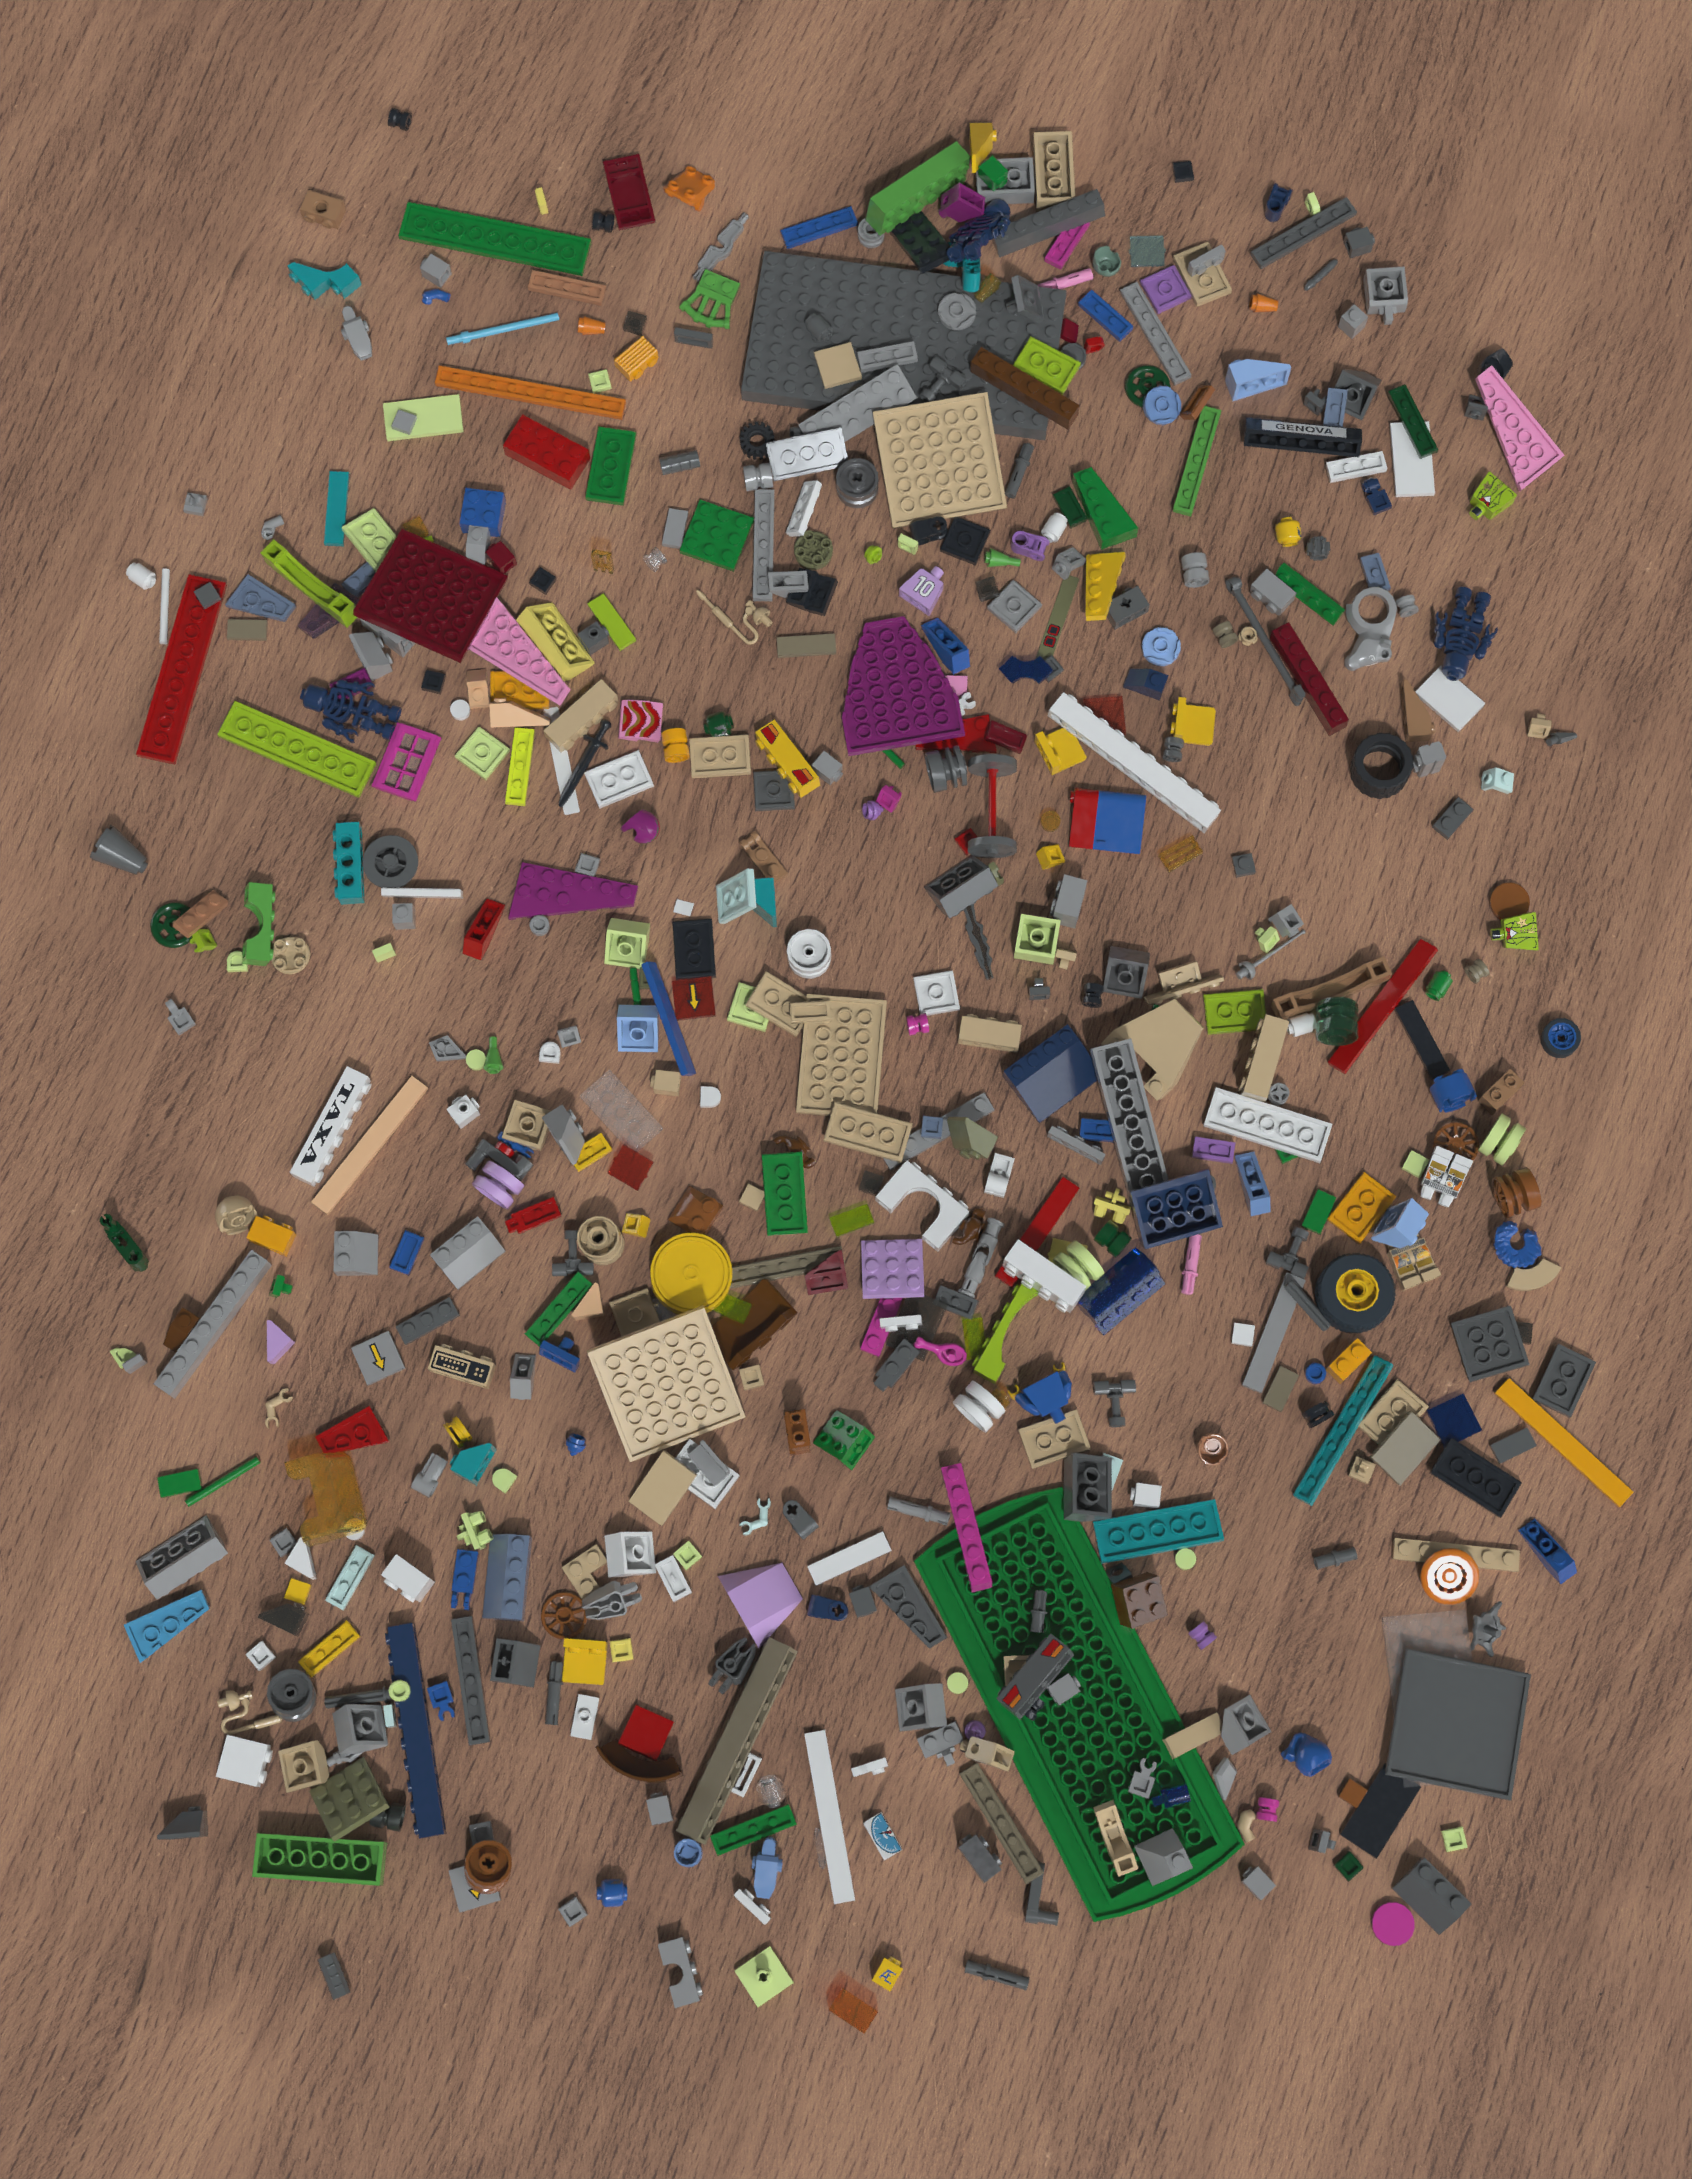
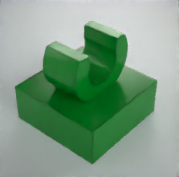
M277 1274L273 1278L269 1296L277 1298L281 1293L289 1295L293 1286L285 1284V1276Z

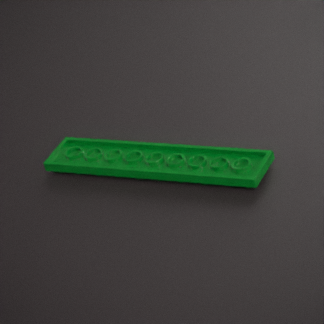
M407 202L398 235L401 240L583 276L592 243L589 238Z

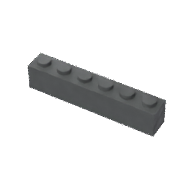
M1095 189L1011 222L1005 232V236L1001 238V235H999L996 239L993 237L992 242L999 258L1059 235L1066 230L1069 231L1104 217V203L1098 189Z

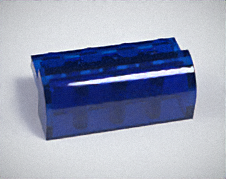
M1135 1247L1107 1270L1097 1281H1094L1084 1292L1077 1305L1104 1336L1162 1288L1165 1282L1159 1275L1160 1271L1153 1262Z

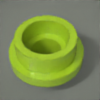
M871 545L864 554L866 561L869 564L879 562L882 557V548Z

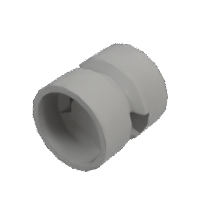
M770 463L759 464L758 467L754 465L743 466L746 491L757 490L758 487L762 489L773 488Z
M1196 552L1181 558L1182 570L1185 571L1183 577L1186 587H1201L1210 582L1209 572L1205 570L1208 566L1206 554Z

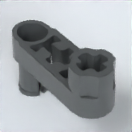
M484 1139L480 1141L475 1148L476 1151L465 1162L466 1166L476 1171L485 1158H490L513 1174L519 1181H522L534 1166L522 1155H519L515 1161H512Z
M1037 1861L1044 1872L1045 1862ZM1042 1874L1031 1881L1025 1922L1038 1924L1039 1922L1057 1926L1059 1912L1041 1910L1039 1907L1044 1875Z

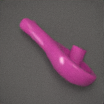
M917 1337L914 1343L915 1348H923L934 1352L942 1363L949 1366L961 1365L967 1358L965 1350L955 1343L934 1344L925 1341L921 1337Z

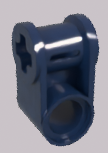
M1277 183L1274 184L1264 214L1268 221L1277 222L1281 218L1285 207L1289 203L1293 189L1287 190L1278 186Z
M811 1595L807 1616L842 1621L848 1616V1608L841 1601ZM838 1605H840L844 1613H840L839 1617H836L833 1609H837Z

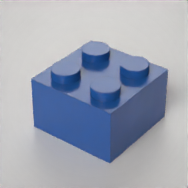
M465 488L459 522L462 533H468L469 525L488 527L492 537H500L506 506L504 492Z

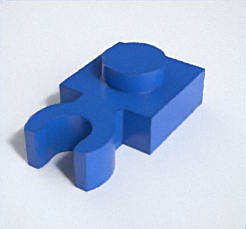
M448 1681L427 1688L433 1708H440L438 1713L439 1719L442 1722L445 1721L443 1714L446 1711H449L451 1717L454 1718L455 1711L449 1707V1703L454 1702Z

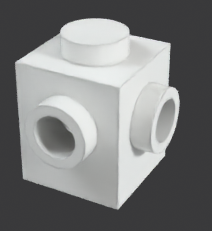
M465 1095L457 1097L452 1102V1105L447 1108V1111L460 1129H462L480 1115L477 1110L480 1106L473 1097L469 1099Z

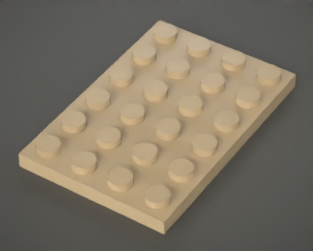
M807 994L806 1002L830 1000L831 1022L804 1023L796 1113L831 1116L834 1102L877 1113L887 1000Z

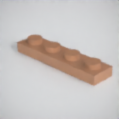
M532 270L528 291L602 306L606 285Z

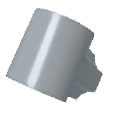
M432 1453L422 1472H419L415 1477L411 1488L430 1498L437 1488L438 1479L448 1461Z

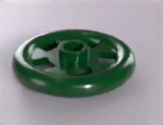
M1151 365L1139 366L1132 370L1126 378V395L1133 404L1143 408V400L1146 394L1151 389L1157 387V382L1162 381L1163 386L1171 388L1169 378L1158 367ZM1145 373L1154 374V377H1145ZM1136 377L1141 379L1138 385L1133 384ZM1145 384H1150L1151 387L1147 388ZM1138 390L1143 395L1141 398L1135 395V392Z
M171 902L162 905L155 911L151 919L150 930L153 938L160 945L167 948H179L190 942L193 938L192 936L189 938L184 936L176 940L175 935L180 932L174 927H170V924L186 913L190 907L183 903ZM172 911H181L180 916L172 915ZM164 915L167 918L164 924H161L159 920ZM164 929L170 934L167 938L160 934Z

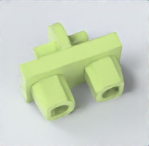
M483 1511L462 1514L461 1517L464 1524L459 1526L461 1533L456 1536L458 1541L464 1539L466 1546L472 1544L475 1550L486 1548V1544L494 1538L489 1529L480 1532L478 1525L486 1522Z

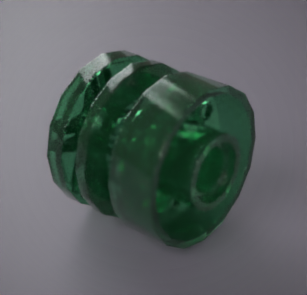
M1329 997L1317 1002L1316 1039L1323 1044L1332 1046H1343L1357 1041L1359 1034V1025L1357 1023L1359 1006L1357 1002L1345 997Z

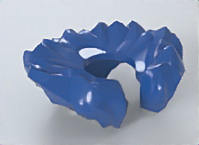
M1512 1221L1504 1222L1497 1227L1494 1238V1248L1496 1249L1498 1259L1502 1260L1503 1264L1513 1268H1520L1522 1266L1525 1268L1528 1265H1533L1535 1259L1542 1254L1537 1232L1530 1231L1529 1228L1524 1229L1520 1234L1523 1236L1524 1246L1520 1250H1515L1510 1244V1239L1518 1231L1517 1223Z

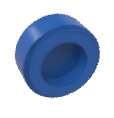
M1312 1363L1306 1368L1305 1377L1311 1384H1319L1326 1377V1369L1319 1363Z

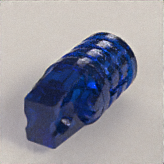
M1186 1783L1177 1787L1160 1790L1162 1795L1151 1798L1153 1806L1164 1804L1165 1809L1174 1807L1173 1805L1191 1802Z

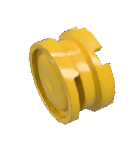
M456 1415L452 1418V1422H447L443 1426L456 1445L461 1448L466 1441L470 1442L473 1438ZM450 1427H452L454 1433H455V1434L457 1435V1437L461 1440L460 1442L457 1440V1438L455 1437V1435L452 1433V1431L450 1430Z

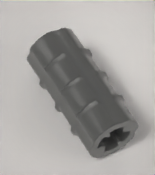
M697 450L659 458L663 475L700 467Z
M334 1952L318 1959L320 1971H322L332 1999L335 2000L351 1993L336 1953Z

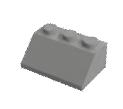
M477 1216L431 1253L430 1256L459 1290L506 1251Z

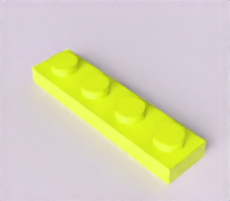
M515 727L505 799L507 805L526 806L535 736L534 729Z

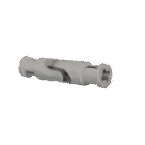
M993 1218L987 1219L988 1224L985 1232L980 1236L972 1256V1262L964 1275L965 1281L962 1288L958 1290L959 1293L974 1299L977 1286L981 1284L984 1277L985 1266L990 1262L997 1245L999 1232L1005 1225ZM984 1247L989 1248L988 1256L983 1252H979V1250Z

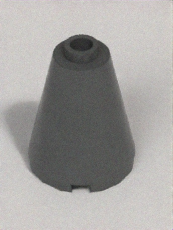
M112 825L103 832L95 845L97 851H92L90 858L94 861L135 875L139 872L142 874L148 866V863H146L147 858Z

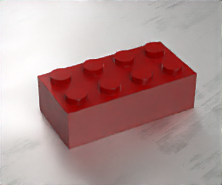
M523 414L503 444L506 456L572 490L591 459L589 449Z

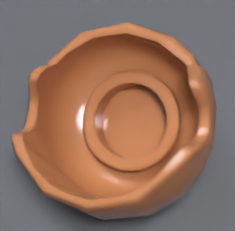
M1207 1433L1198 1441L1197 1453L1201 1461L1207 1465H1219L1227 1457L1228 1443L1218 1433Z

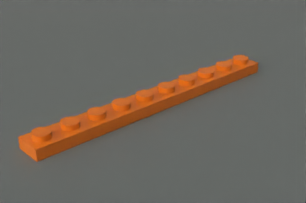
M445 366L438 367L435 379V386L619 420L623 419L626 399Z

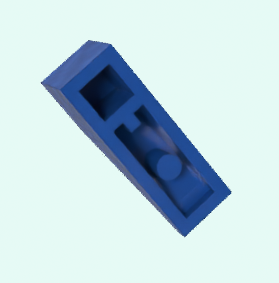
M939 618L921 625L922 630L942 663L953 674L970 667L969 649Z

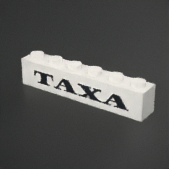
M348 1066L346 1067L290 1171L293 1177L315 1187L316 1183H320L324 1176L323 1170L325 1166L329 1165L334 1155L332 1153L334 1149L338 1148L342 1143V1134L345 1129L348 1130L350 1128L354 1112L359 1111L363 1095H367L371 1088V1080L368 1076Z

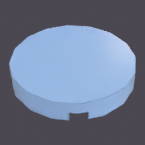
M1155 628L1148 632L1142 641L1144 658L1156 666L1172 664L1177 659L1181 650L1180 640L1175 632L1168 628Z

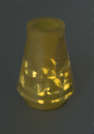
M990 273L984 277L980 289L975 293L974 297L983 303L1000 289L1001 281Z

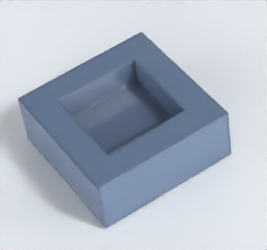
M923 1116L921 1137L941 1139L943 1118Z

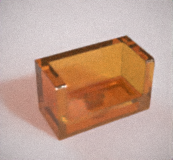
M843 1987L828 2009L864 2034L878 2013V2010L860 2000Z

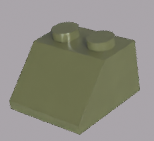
M948 1117L947 1123L953 1147L960 1151L959 1155L966 1159H988L998 1137L967 1117Z

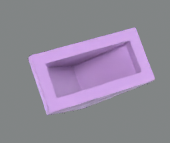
M267 1320V1361L270 1364H275L295 1342L271 1320Z

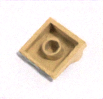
M514 1100L502 1138L527 1146L532 1150L541 1151L549 1132L542 1117L551 1111Z
M311 1741L278 1751L286 1793L321 1785L328 1780L329 1771L325 1750L319 1741Z

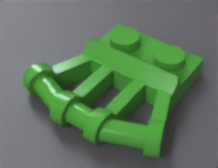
M705 269L696 291L680 305L679 309L682 312L685 311L693 319V322H701L708 328L725 327V329H730L731 306L741 285L738 282ZM700 296H703L704 298L696 312L691 305ZM710 299L716 303L710 316L706 317L703 313ZM721 305L726 306L725 320L715 319Z

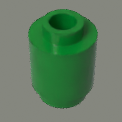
M1444 970L1436 971L1426 986L1425 994L1432 1000L1439 1001L1440 998L1445 996L1453 983L1451 975Z

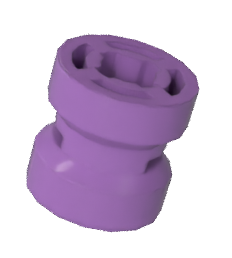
M1205 1621L1188 1633L1192 1639L1198 1642L1197 1646L1201 1650L1217 1638L1213 1632L1208 1630V1625Z

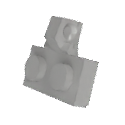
M953 1722L918 1738L917 1741L925 1759L936 1754L938 1758H944L948 1767L955 1763L951 1753L955 1751L954 1746L961 1743L963 1738L956 1722Z

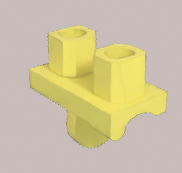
M1116 1188L1115 1193L1106 1191L1105 1197L1112 1199V1201L1096 1196L1094 1215L1104 1218L1107 1209L1115 1211L1112 1221L1122 1224L1126 1216L1129 1215L1131 1207L1116 1202L1117 1200L1124 1203L1126 1197L1118 1195L1120 1189Z

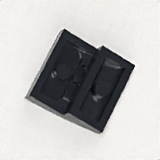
M799 567L798 571H807L808 592L789 593L786 603L804 611L825 616L838 584L837 579L822 576L817 571Z

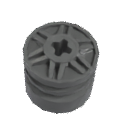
M958 745L953 746V755H951L948 747L945 748V757L943 758L938 750L925 753L927 772L934 793L947 790V781L949 780L953 788H957L958 778L961 786H967V766Z

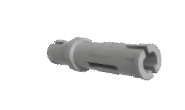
M890 1496L887 1507L888 1510L925 1519V1522L930 1520L946 1526L951 1514L950 1512L934 1509L930 1505L928 1507L892 1496Z

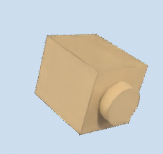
M656 1070L655 1076L652 1075L650 1087L653 1088L655 1094L679 1096L681 1074L680 1072Z

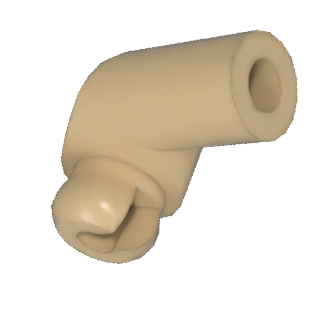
M1250 1809L1240 1814L1237 1824L1246 1843L1255 1839L1250 1826L1256 1816L1254 1811Z

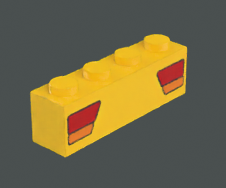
M775 719L755 732L757 747L760 750L764 749L767 753L766 758L771 765H776L779 776L782 779L786 778L793 794L797 793L802 798L820 786L818 775Z

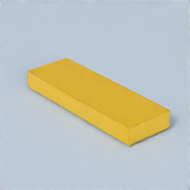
M346 1620L298 1662L312 1678L361 1636L349 1621Z

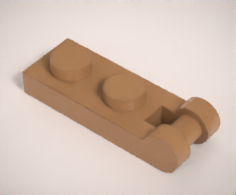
M756 831L752 832L746 840L742 839L739 842L741 848L765 878H774V885L788 875ZM756 843L758 847L752 850L750 846Z

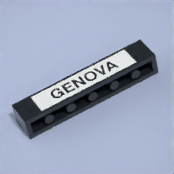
M1246 418L1244 446L1349 457L1360 456L1362 429Z

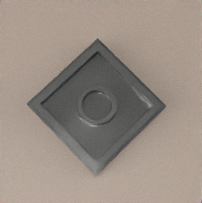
M777 771L753 772L755 811L795 809L794 794L790 790L789 782L786 778L782 779Z

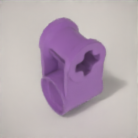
M1017 531L1012 537L1011 550L1016 554L1030 557L1033 560L1043 561L1045 559L1044 552L1046 546L1049 545L1050 541L1043 536ZM1022 540L1025 544L1018 545L1015 541Z

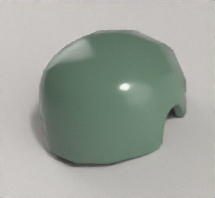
M1102 246L1095 250L1092 265L1098 274L1110 277L1120 270L1121 260L1118 252H1112L1109 246Z

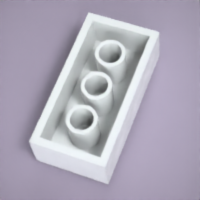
M1017 1240L1004 1259L1002 1267L1005 1268V1273L1013 1278L1015 1276L1022 1280L1021 1283L1028 1289L1033 1287L1039 1292L1038 1295L1046 1301L1050 1299L1056 1303L1055 1307L1064 1313L1066 1311L1071 1313L1085 1292L1086 1286L1020 1240Z

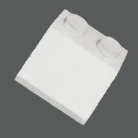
M619 1532L605 1536L608 1577H629L656 1573L652 1532Z

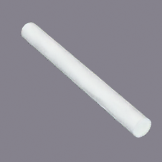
M162 569L160 644H167L169 569Z

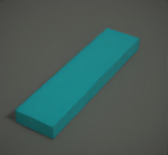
M329 472L324 535L325 546H344L345 534L342 531V527L346 525L349 472Z

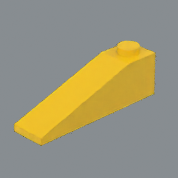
M970 123L972 173L977 172L978 167L993 149V142L996 141L997 134L996 130H993L992 123Z

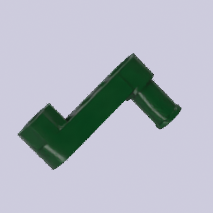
M104 1214L106 1219L101 1216L100 1224L104 1227V1231L108 1235L107 1237L135 1272L145 1271L148 1268L149 1260L129 1233L110 1214ZM121 1237L127 1242L128 1245L126 1247L120 1242L119 1239Z

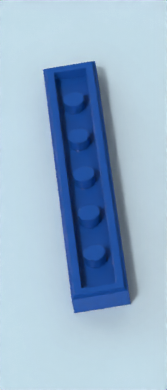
M647 961L641 966L679 1071L682 1076H692L696 1074L659 969L656 962Z

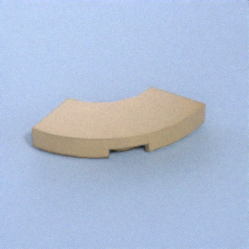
M1542 1259L1532 1269L1523 1270L1515 1268L1506 1287L1518 1291H1531L1541 1288L1551 1282L1562 1267Z

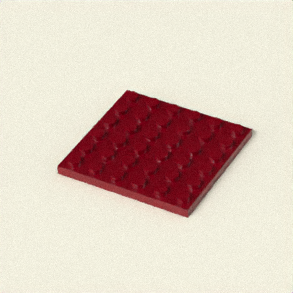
M401 529L353 610V616L461 663L485 622L495 599L499 597L508 576Z

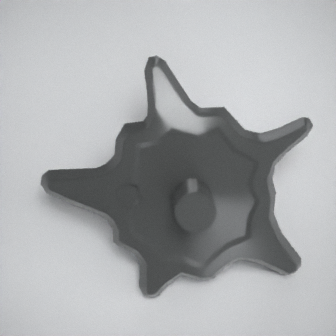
M1501 1601L1496 1602L1488 1612H1483L1480 1616L1477 1614L1473 1615L1471 1651L1479 1644L1484 1647L1489 1657L1494 1656L1492 1643L1501 1636V1630L1506 1629L1504 1625L1500 1624V1618L1497 1616L1502 1606Z

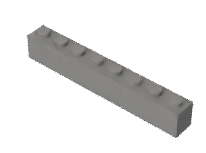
M250 1250L154 1382L155 1386L174 1399L177 1397L272 1266L266 1259Z

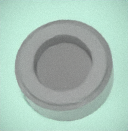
M537 915L530 920V930L534 935L543 936L548 933L550 924L545 916Z

